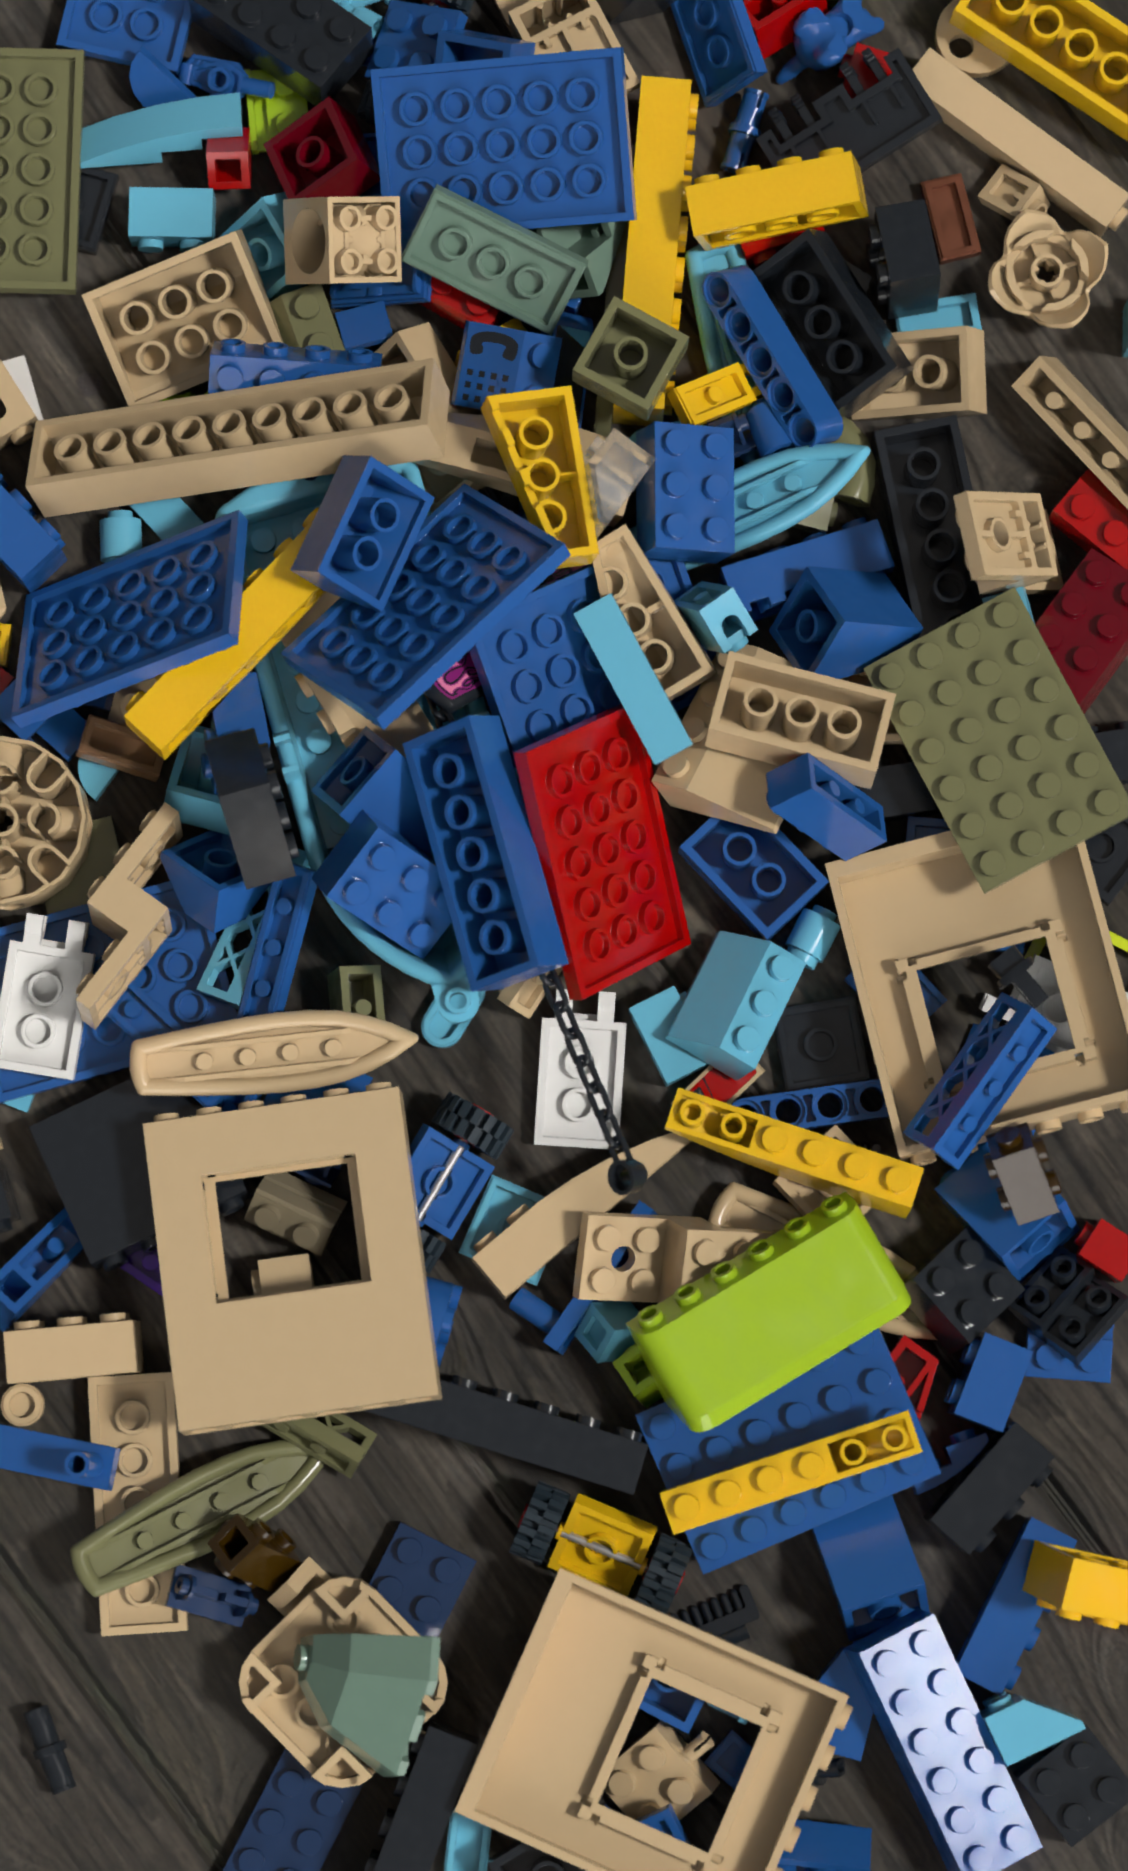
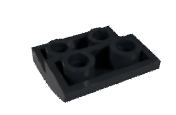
M1060 1245L1024 1285L1025 1290L1008 1306V1309L1026 1327L1078 1366L1128 1309V1296L1097 1277L1094 1266Z

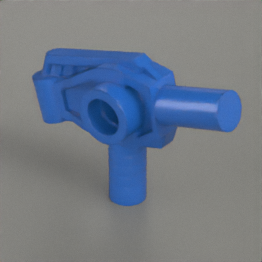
M192 54L186 63L181 62L178 79L184 85L199 87L210 93L209 96L240 92L241 99L245 97V94L272 99L275 94L274 82L249 78V74L244 71L243 66L238 62Z

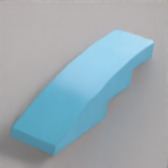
M240 92L195 97L153 105L84 127L82 129L81 168L163 163L162 152L202 150V139L243 136Z

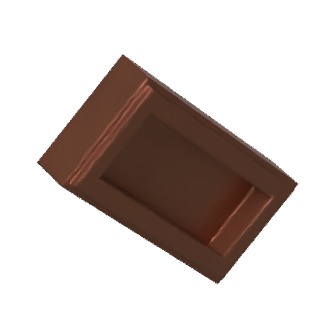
M958 173L921 182L920 189L922 197L925 199L940 265L980 256L982 251L962 174Z

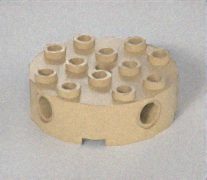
M0 736V824L4 823L5 816H9L13 821V825H9L7 831L2 832L0 830V910L13 911L43 904L70 885L88 856L93 822L86 792L60 758L33 741Z

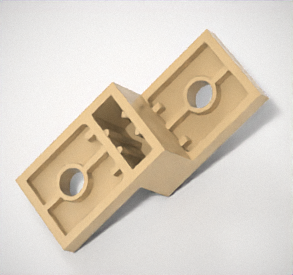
M493 0L514 39L536 42L534 55L621 47L597 0ZM624 53L628 94L640 88V81Z
M965 491L953 496L956 507L955 518L961 530L965 548V563L970 571L971 579L975 580L978 585L979 594H998L1008 591L1013 587H1024L1027 594H1053L1062 589L1064 585L1047 509L1043 508L1040 493Z
M166 802L158 812L153 809L146 815L139 827L141 834L132 845L127 842L121 847L113 860V864L116 866L106 878L103 876L98 877L87 893V897L90 898L87 901L92 924L114 939L102 956V960L105 961L95 975L91 972L82 979L75 992L78 995L76 1003L81 1020L95 1030L128 989L130 983L135 980L173 931L168 907L142 890L162 864L160 859L161 851L175 846L183 837L179 811Z
M582 1212L572 1296L579 1300L660 1303L672 1296L682 1285L697 1281L710 1273L717 1264L732 1260L745 1252L752 1243L766 1239L779 1230L720 1228L701 1217ZM626 1246L629 1252L627 1262L621 1267L614 1268L611 1262L614 1251L619 1247Z

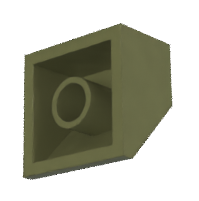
M311 284L282 294L270 302L283 343L289 347L305 348L309 345H323L331 350L345 351L322 284Z

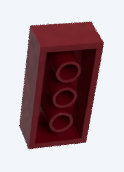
M1093 548L1090 549L1035 624L1083 714L1086 713L1128 655V570Z

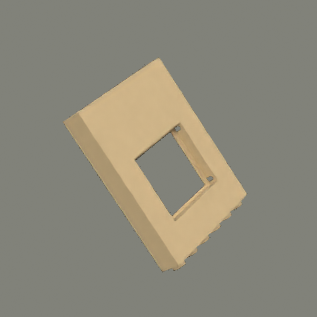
M951 831L863 853L847 861L840 859L825 863L901 1161L910 1162L916 1166H923L936 1161V1154L910 1139L903 1132L944 1075L917 970L1046 937L1075 1048L1037 1058L977 1144L987 1142V1135L996 1133L1004 1127L1016 1126L1028 1122L1030 1130L1036 1129L1037 1135H1043L1062 1129V1122L1078 1119L1079 1124L1095 1122L1104 1118L1103 1112L1120 1108L1121 1113H1128V1000L1085 841L986 894L981 889ZM1083 1053V1055L1075 1056V1054ZM963 1081L954 1086L950 1092V1098L959 1093L963 1087ZM938 1117L930 1120L922 1134L928 1136L938 1123ZM977 1145L974 1147L971 1153L978 1150Z
M378 1082L366 1085V1091L350 1094L347 1088H336L324 1091L322 1098L308 1100L304 1094L288 1095L281 1098V1104L264 1106V1101H247L238 1104L239 1110L222 1112L221 1107H205L197 1109L196 1116L179 1118V1113H163L155 1115L153 1117L154 1122L143 1123L178 1429L184 1436L442 1399L404 1100L399 1086L392 1087L390 1082ZM346 1155H352V1157L344 1158ZM347 1164L362 1280L229 1299L216 1182ZM208 1175H216V1177L208 1178Z
M560 1567L454 1812L586 1871H784V1869L777 1867L783 1851L791 1853L796 1844L801 1828L794 1826L801 1809L809 1812L818 1788L813 1786L812 1782L818 1769L826 1772L836 1747L829 1745L835 1728L841 1731L844 1730L853 1706L846 1704L849 1698L847 1693ZM652 1678L762 1726L709 1852L598 1804Z

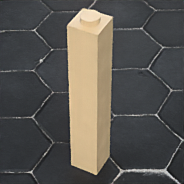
M929 47L912 70L946 125L999 164H1004L1039 183L1048 200L1100 238L1108 228H1111L1113 231L1119 228L1128 215V209L1125 208L1128 201V192Z

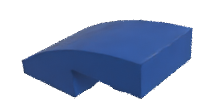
M972 1427L950 1435L949 1438L952 1444L942 1447L948 1463L941 1465L939 1458L937 1459L942 1473L913 1485L914 1494L919 1495L933 1489L964 1469L988 1443L987 1434L985 1432L975 1434Z

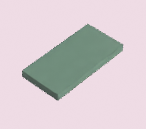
M436 184L401 256L402 262L550 336L589 261L439 184Z

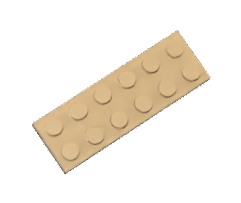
M172 1372L87 1377L91 1442L121 1448L112 1491L93 1488L95 1529H98L165 1485L180 1478L177 1412ZM174 1568L99 1596L101 1636L188 1631V1612L165 1606Z

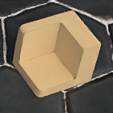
M308 1556L267 1600L285 1617L310 1591L331 1577Z

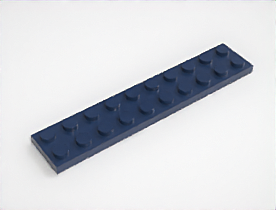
M401 1521L369 1584L421 1636L439 1637L477 1560ZM285 1748L223 1871H320L363 1784L345 1788L325 1786L311 1776L312 1774Z

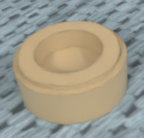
M16 1384L10 1387L4 1393L1 1400L3 1416L8 1422L16 1426H29L36 1423L42 1417L45 1410L43 1394L38 1388L30 1384Z

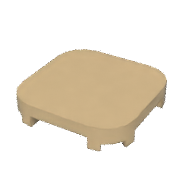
M345 1575L329 1578L310 1591L251 1650L242 1664L239 1677L241 1700L250 1714L252 1713L312 1774L311 1776L325 1786L329 1785L339 1788L360 1786L372 1778L376 1771L319 1727L298 1683L299 1671L294 1669L293 1660L297 1644H301V1637L313 1634L352 1633L421 1636L373 1586L360 1578ZM440 1657L438 1683L433 1696L424 1695L419 1709L425 1712L423 1724L433 1714L437 1713L445 1701L448 1680L445 1665Z

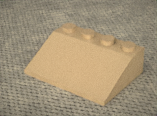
M242 229L82 294V298L128 406L157 402L208 381L210 353L214 341L240 339L248 344L283 343L258 267Z
M747 644L736 652L793 667L789 660L760 647ZM717 652L712 664L718 673L701 683L682 720V724L694 745L661 762L651 782L671 807L776 834L784 818L774 814L767 804L766 793L768 792L766 773L779 766L705 747L710 720L728 657L727 653Z

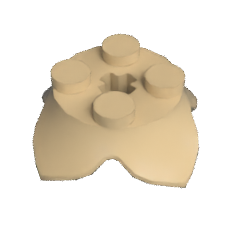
M1024 209L1007 228L1004 237L1003 255L993 263L989 271L988 291L1003 309L1013 314L1023 315L1025 318L1032 319L1039 325L1047 328H1072L1087 314L1090 306L1089 292L1101 280L1106 270L1108 243L1090 231L1079 229L1065 232L1061 230L1056 220L1050 215L1032 209ZM1039 267H1044L1046 272L1054 271L1055 275L1052 277L1051 282L1047 283L1037 278Z

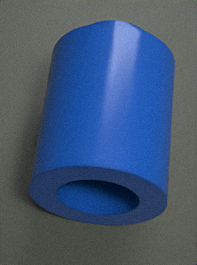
M765 398L755 401L745 416L760 458L789 448H795Z

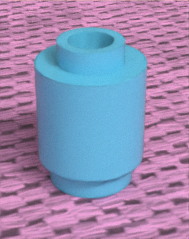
M132 511L107 512L108 518L99 520L100 558L102 562L107 563L142 549L141 519L133 517Z
M816 904L812 910L803 908L785 943L788 946L787 951L805 961V968L815 970L818 962L823 963L841 928L840 925L834 922L837 917L835 913Z

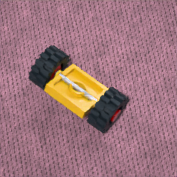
M539 1480L529 1504H526L517 1528L519 1529L509 1552L541 1566L554 1534H556L554 1539L558 1541L548 1562V1568L559 1571L560 1567L625 1596H628L636 1576L639 1574L642 1576V1579L635 1593L634 1600L667 1613L685 1575V1568L693 1551L691 1545L661 1533L650 1559L646 1558L645 1556L658 1526L578 1493L566 1523L561 1521L560 1526H558L571 1494Z

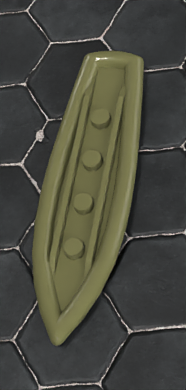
M286 1440L253 1445L221 1456L165 1485L75 1543L70 1548V1555L76 1576L93 1597H99L201 1557L212 1551L208 1542L218 1533L220 1526L224 1522L233 1518L237 1513L253 1521L259 1518L267 1522L284 1510L307 1488L325 1463Z

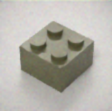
M614 296L573 368L572 381L647 421L688 349L689 336Z

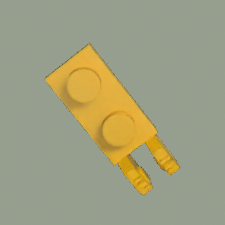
M739 362L680 385L667 393L681 424L703 425L749 406L757 399L764 397L758 386L751 388L746 376L751 375L744 363L739 364Z

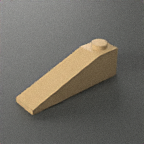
M624 524L598 540L599 554L593 561V567L600 597L603 598L610 593L613 594L669 700L671 701L717 674V670L628 526Z

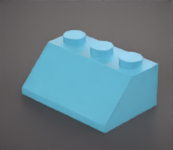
M721 930L718 931L665 1038L732 1079L739 1080L756 1069L804 970L806 962L772 941Z

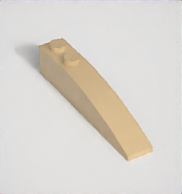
M669 1133L635 1146L630 1151L633 1159L641 1162L646 1167L649 1178L686 1147L691 1140L675 1133ZM624 1152L618 1154L620 1160L626 1159ZM612 1157L572 1178L537 1202L533 1207L529 1208L524 1203L506 1218L510 1226L497 1236L491 1231L473 1246L477 1254L472 1257V1262L504 1300L579 1237L582 1212L608 1213L629 1195L616 1194L608 1183L607 1173L610 1165L613 1163Z

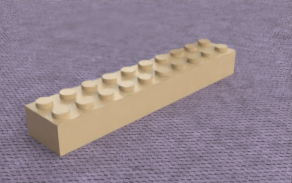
M431 358L35 421L25 487L44 518L335 474L343 455L372 456L386 466L444 457L450 390L435 359Z

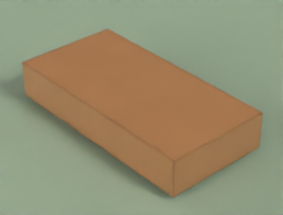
M92 714L88 715L76 757L156 782L158 780L164 761L160 755L128 726Z

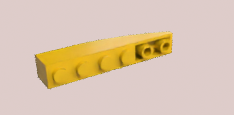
M679 1087L665 1125V1129L743 1163L831 1195H840L846 1191L858 1204L906 1219L913 1206L924 1170L922 1167Z
M909 1410L665 1489L660 1492V1496L673 1535L923 1451Z

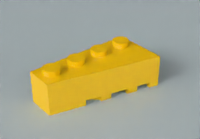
M572 386L487 396L481 411L528 521L563 542L571 554L557 569L592 564L598 556L599 550Z

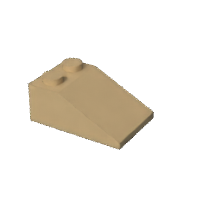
M956 326L891 333L914 370L853 414L852 420L942 418L952 415L959 417L987 414L984 330L970 326Z

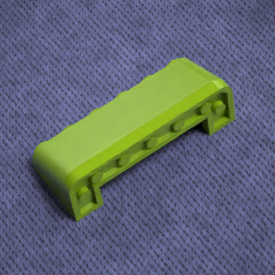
M845 1191L840 1195L827 1198L820 1207L805 1216L790 1220L783 1229L770 1237L752 1243L745 1252L732 1260L717 1264L710 1273L697 1281L682 1285L672 1296L657 1305L644 1308L638 1313L637 1317L628 1321L626 1325L668 1407L691 1431L704 1432L715 1428L896 1318L908 1309L911 1304V1297L855 1199Z

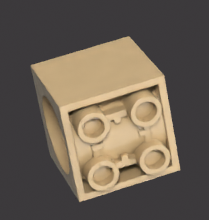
M400 196L283 199L285 285L402 282Z

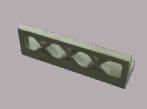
M343 1413L321 1416L323 1423L315 1418L261 1425L350 1479L377 1436V1433ZM349 1432L363 1441L361 1446L341 1433Z

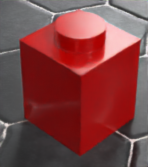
M243 127V136L207 139L206 161L209 188H213V190L251 188L252 150L250 127Z
M1102 1218L1097 1219L1093 1225L1086 1222L1073 1242L1079 1246L1075 1255L1094 1266L1095 1270L1115 1283L1122 1282L1128 1273V1235Z

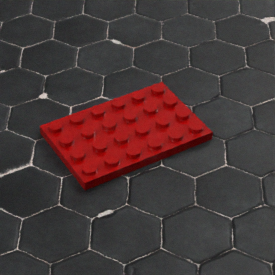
M622 703L513 752L533 841L537 848L569 964L562 966L569 1000H584L690 945L691 939L657 788L651 782L654 776L651 758Z

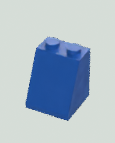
M806 566L770 627L769 632L793 667L841 679L865 672L864 667L918 639L924 628L885 573Z
M365 726L310 791L350 825L360 812L364 810L430 854L431 845L407 759Z
M988 1142L977 1144L978 1150L971 1153V1157L963 1163L959 1170L952 1168L947 1171L941 1178L935 1191L945 1207L963 1227L969 1225L1021 1283L1043 1264L1060 1245H1064L1074 1236L1080 1228L1066 1200L1060 1194L1055 1195L1059 1213L1018 1226L1013 1211L1004 1212L996 1190L997 1187L1002 1186L1000 1179L991 1180L983 1158V1155L990 1153Z
M892 1495L812 1528L813 1537L849 1641L869 1635L916 1609L930 1612L925 1582Z

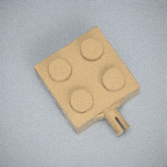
M659 1720L618 1756L604 1791L626 1816L634 1820L668 1804H671L678 1819L681 1820L710 1796L720 1784V1781L699 1758L714 1746L712 1738H709L698 1747L709 1736L706 1732L702 1731L687 1744L670 1724Z

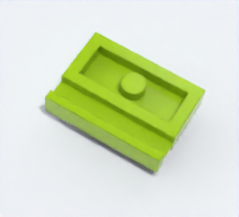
M245 69L244 71L249 74V78L275 83V94L272 99L246 94L252 154L255 155L259 154V152H267L263 144L306 114L309 108L306 99L264 70L251 71L250 69Z

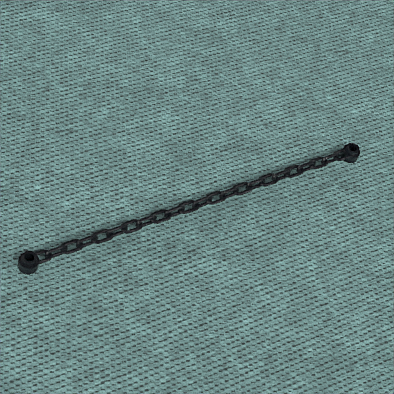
M425 695L435 717L437 728L443 727L442 722L449 721L450 724L455 721L452 713L447 714L442 710L438 711L436 705ZM556 969L549 971L550 973L547 975L543 973L539 977L543 982L544 992L564 1035L565 1044L572 1061L576 1065L583 1086L586 1089L587 1098L595 1117L598 1119L613 1159V1163L610 1165L607 1173L608 1183L611 1189L618 1195L639 1192L647 1182V1169L641 1162L633 1159ZM556 985L562 1001L555 1002L549 986ZM565 1012L572 1026L568 1029L562 1017V1014ZM578 1039L584 1054L577 1056L571 1040ZM587 1066L594 1080L590 1083L584 1071V1067ZM600 1093L606 1109L599 1110L593 1094ZM609 1120L616 1134L611 1137L606 1122ZM621 1147L626 1156V1159L623 1160L619 1159L616 1149Z

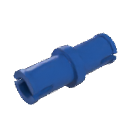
M749 87L743 89V96L735 122H730L728 132L731 135L723 162L720 165V168L724 171H727L729 168L728 173L736 175L735 171L748 165L754 142L757 141L756 138L762 133L759 130L766 103L769 100V95L765 92H762V95H760L761 90Z

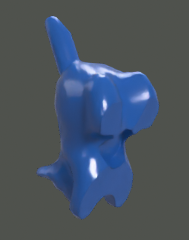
M839 0L825 14L817 7L808 8L797 17L793 25V42L796 55L781 68L775 78L776 83L784 84L808 67L815 71L830 69L840 63L850 47L884 29V21L879 17H872L867 9L862 8V0Z

